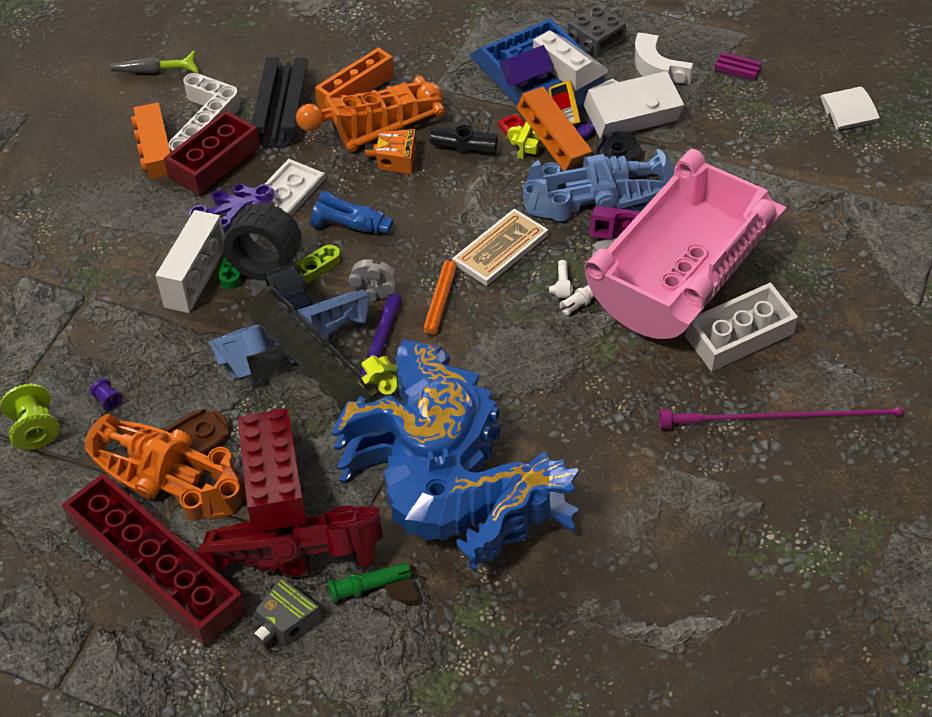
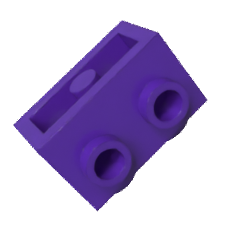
M544 45L499 63L508 87L516 84V87L520 88L529 84L528 79L534 77L537 81L547 77L546 72L553 69Z

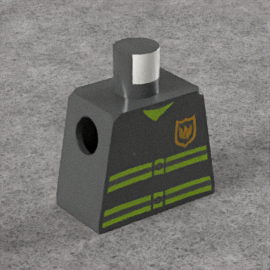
M281 578L256 609L258 624L261 627L253 633V637L262 646H265L273 637L283 645H289L322 621L319 606Z

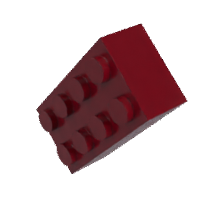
M225 110L164 157L168 177L196 194L201 195L260 148L257 127Z

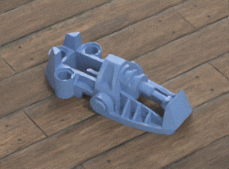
M659 149L656 150V156L649 162L626 161L625 156H620L618 159L616 156H612L608 159L604 154L585 157L583 168L562 172L560 166L556 163H546L541 167L540 161L537 160L530 167L527 182L523 185L524 205L528 214L551 218L557 221L569 219L571 212L579 211L580 206L596 203L597 206L618 209L630 207L652 200L674 176L675 165ZM652 173L658 174V177H659V179H660V180H646V179L629 180V178H631V177L642 176V175H647V174H652Z
M364 290L349 292L289 312L286 317L278 316L281 320L280 322H275L271 319L208 341L214 352L218 365L223 364L232 378H240L251 374L246 356L263 352L279 344L291 363H296L310 358L301 348L304 344L309 347L317 338L325 344L328 343L329 335L337 331V327L347 321L354 324H366L370 298ZM296 316L299 321L291 329L294 334L290 337L279 325L282 322L287 325ZM302 322L305 325L304 330L307 333L312 332L315 336L297 344L294 339Z

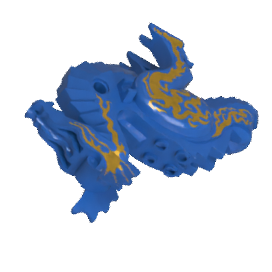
M404 339L396 355L399 393L403 398V403L394 396H387L375 402L365 403V399L359 396L357 402L348 401L332 430L333 436L339 435L334 445V450H341L347 446L337 466L338 470H344L339 479L340 482L349 481L357 471L365 467L388 461V470L383 471L387 501L392 509L393 520L406 529V534L423 536V541L440 538L442 541L455 534L459 536L471 525L475 527L479 524V533L472 529H467V542L457 540L458 548L469 559V568L477 572L478 564H485L486 560L498 556L505 544L524 540L530 531L531 522L541 523L548 519V517H551L573 532L575 525L572 517L578 514V508L568 504L565 501V496L557 492L571 494L575 491L572 482L578 476V468L566 469L563 459L551 461L547 454L542 452L529 464L514 462L479 472L485 464V459L491 457L493 449L492 440L499 438L501 426L497 424L500 408L496 406V401L492 400V391L477 386L479 374L448 366L450 356L443 347ZM488 517L485 524L480 523Z

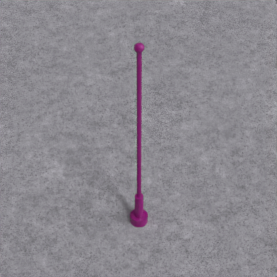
M895 407L894 409L701 415V413L671 414V409H660L659 426L660 429H671L672 424L701 423L702 420L894 414L900 417L903 415L904 410L902 407Z

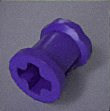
M99 379L92 385L90 393L94 398H98L101 401V406L104 410L111 411L121 404L122 395L118 391L113 390L108 379Z

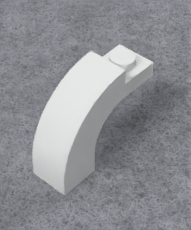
M638 32L635 41L634 59L638 72L642 76L667 71L672 82L690 85L693 63L662 57L658 53L659 36Z

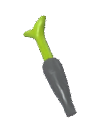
M192 51L183 60L160 61L158 58L149 57L110 64L111 72L154 74L159 73L161 69L184 68L193 73H199L194 63L195 51Z

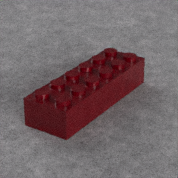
M288 408L237 417L247 508L252 532L258 533L306 524Z

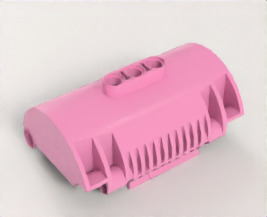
M690 149L674 167V176L607 250L598 249L584 266L586 280L602 307L624 326L634 332L656 339L677 337L689 327L703 310L704 306L710 302L765 233L782 215L786 207L773 201L768 194V190L705 163V158L701 152Z

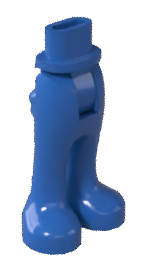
M328 191L321 192L319 202L315 203L311 216V227L321 228L325 221H333L361 232L371 233L374 230V234H379V232L388 234L393 225V218L385 217V213L373 210L370 206H360L344 201Z

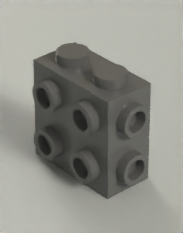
M595 5L568 22V35L582 49L597 58L625 40L626 22L599 5Z

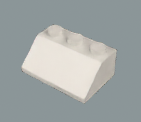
M550 30L533 39V49L541 45L545 46L553 67L549 72L563 82L570 80L575 91L608 73V69L566 38Z

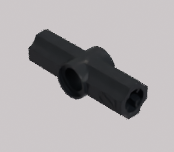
M459 125L455 129L433 126L430 143L432 145L454 147L461 154H468L473 150L496 153L498 134L477 132L469 125Z

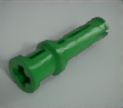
M407 562L359 576L357 573H351L347 578L336 581L329 579L327 580V586L333 604L338 603V599L353 595L359 597L362 591L410 578L411 573L408 572L410 570Z

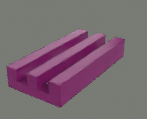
M721 52L720 57L715 63L714 70L754 81L761 69L762 62Z

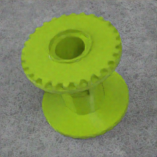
M32 383L19 385L6 392L1 399L0 408L3 415L9 419L16 420L9 431V439L19 449L28 451L41 449L54 442L59 435L60 425L58 420L48 414L47 408L51 402L50 393L41 385Z

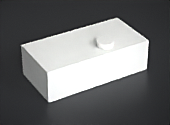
M664 71L589 89L584 107L599 138L604 135L606 137L612 136L613 132L628 133L677 121L684 103L668 72Z
M196 210L192 213L155 275L164 308L186 313L191 312L224 254V232L220 215Z
M770 282L699 314L686 329L685 337L710 371L713 372L793 335L798 316Z

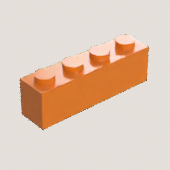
M378 47L315 87L317 106L320 109H325V96L340 98L341 95L349 96L356 93H367L394 77L393 57Z
M544 87L523 93L516 108L562 170L568 171L583 166L584 158L589 157L592 150L565 116L564 112L555 103L552 96L549 95Z
M159 102L133 107L135 116L131 117L134 129H138L134 130L136 142L141 143L137 144L139 156L144 157L140 159L142 171H147L149 179L168 176L164 157L170 153Z

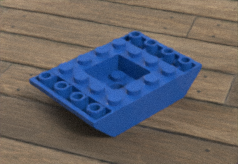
M548 19L470 53V57L518 105L523 93L540 87H544L549 93L550 87L563 81L548 71L546 72L548 76L536 81L533 77L528 79L529 84L517 88L515 84L508 87L499 64L500 62L533 49V39L549 30L566 38L582 51L584 50L552 19ZM603 76L577 91L573 90L577 108L584 106L590 88L605 82Z

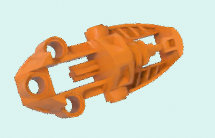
M106 414L100 417L87 433L85 450L105 473L147 499H155L161 490L174 495L181 504L186 518L189 520L198 521L202 518L214 519L232 516L242 505L246 497L245 484L235 469L229 450L224 447H216L206 456L190 448L193 440L189 434L182 430H174L171 434L152 426L119 421L112 415ZM112 439L119 441L122 446L128 448L129 458L104 451V449ZM205 470L211 472L212 477L218 480L214 487L209 484H205L203 489L193 486L198 483L199 476ZM229 492H234L230 496H225Z

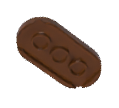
M206 409L196 410L162 429L171 434L174 430L186 432L193 440L190 448L206 456L209 455L212 449L222 447L229 437V424L226 417L221 412L212 410L213 412L206 411Z

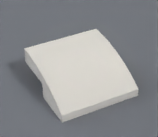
M863 87L821 95L827 116L831 115L837 131L875 123L879 120L877 110Z

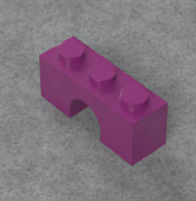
M595 206L591 215L589 236L613 239V236L621 234L640 211Z

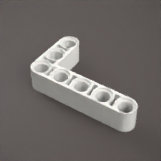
M197 73L185 76L184 85L188 100L201 104L203 107L170 140V152L225 110L235 115L240 109L237 89L234 86Z

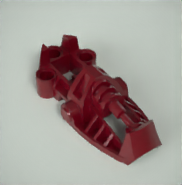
M339 506L331 511L322 512L321 515L306 517V524L258 533L252 532L250 521L221 527L206 532L203 543L199 545L197 555L218 573L230 562L245 563L246 566H259L262 573H265L266 568H270L272 573H275L276 568H279L285 576L291 578L309 575V554L330 551L331 556H344L356 550L359 567L362 568L373 563L376 542L383 539L379 516L380 510L379 507Z

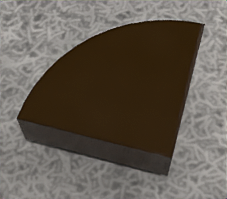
M411 577L385 585V591L392 600L405 603L407 606L419 605V599Z

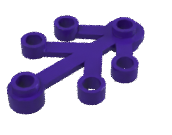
M242 183L237 184L233 187L235 196L224 193L222 190L215 191L212 194L214 204L220 206L207 209L204 205H196L190 209L189 215L191 217L194 210L215 215L228 212L221 218L223 232H227L232 225L233 219L245 206L260 202L270 203L275 198L276 193L268 184H262L256 188L247 187Z

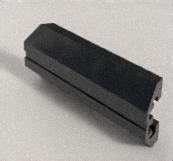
M266 57L251 123L257 127L260 145L263 148H284L294 137L297 125L296 114L301 104L309 63L308 58H295L293 66L291 63H286V66H282V63H279V57Z

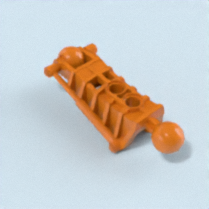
M417 76L414 79V83H401L393 87L387 86L386 89L378 92L371 90V92L356 93L349 96L341 95L340 98L325 96V109H320L314 104H305L298 109L296 121L300 128L312 132L320 128L323 121H330L333 128L338 130L341 141L349 152H355L359 146L379 139V133L401 130L404 126L434 114L437 117H442L445 115L446 110L442 106L443 93L441 88L435 83L426 82L423 76Z

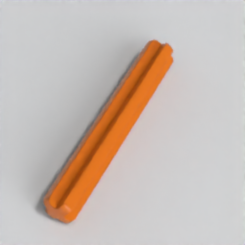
M446 260L443 264L424 324V332L426 334L435 335L437 333L456 271V263L454 261Z

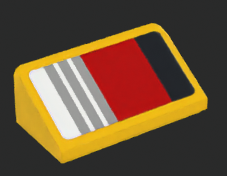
M567 80L550 87L549 94L571 124L575 126L580 123L571 81Z

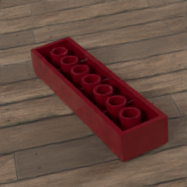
M104 473L62 504L68 523L204 647L246 612L242 593Z

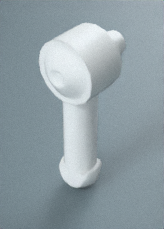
M560 260L558 262L559 281L555 285L549 286V293L555 294L558 298H569L573 293V286L570 280H568L567 261Z

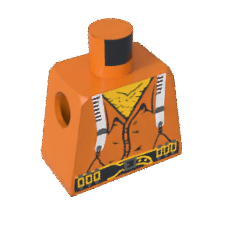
M415 129L379 133L378 144H365V157H377V167L380 170L412 174L416 151Z

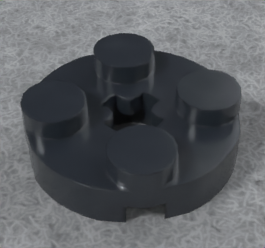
M613 132L612 136L606 137L604 135L597 141L596 155L604 154L608 159L612 156H616L617 159L620 156H625L626 161H637L640 157V144L629 133Z

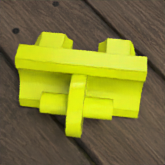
M527 121L524 127L518 126L509 129L507 133L508 139L512 145L517 144L519 146L517 158L524 159L526 153L537 154L540 139Z
M372 355L361 363L367 373L362 377L365 384H377L379 391L385 395H391L398 390V378L394 375L397 374V365H391L387 356L377 358V356Z

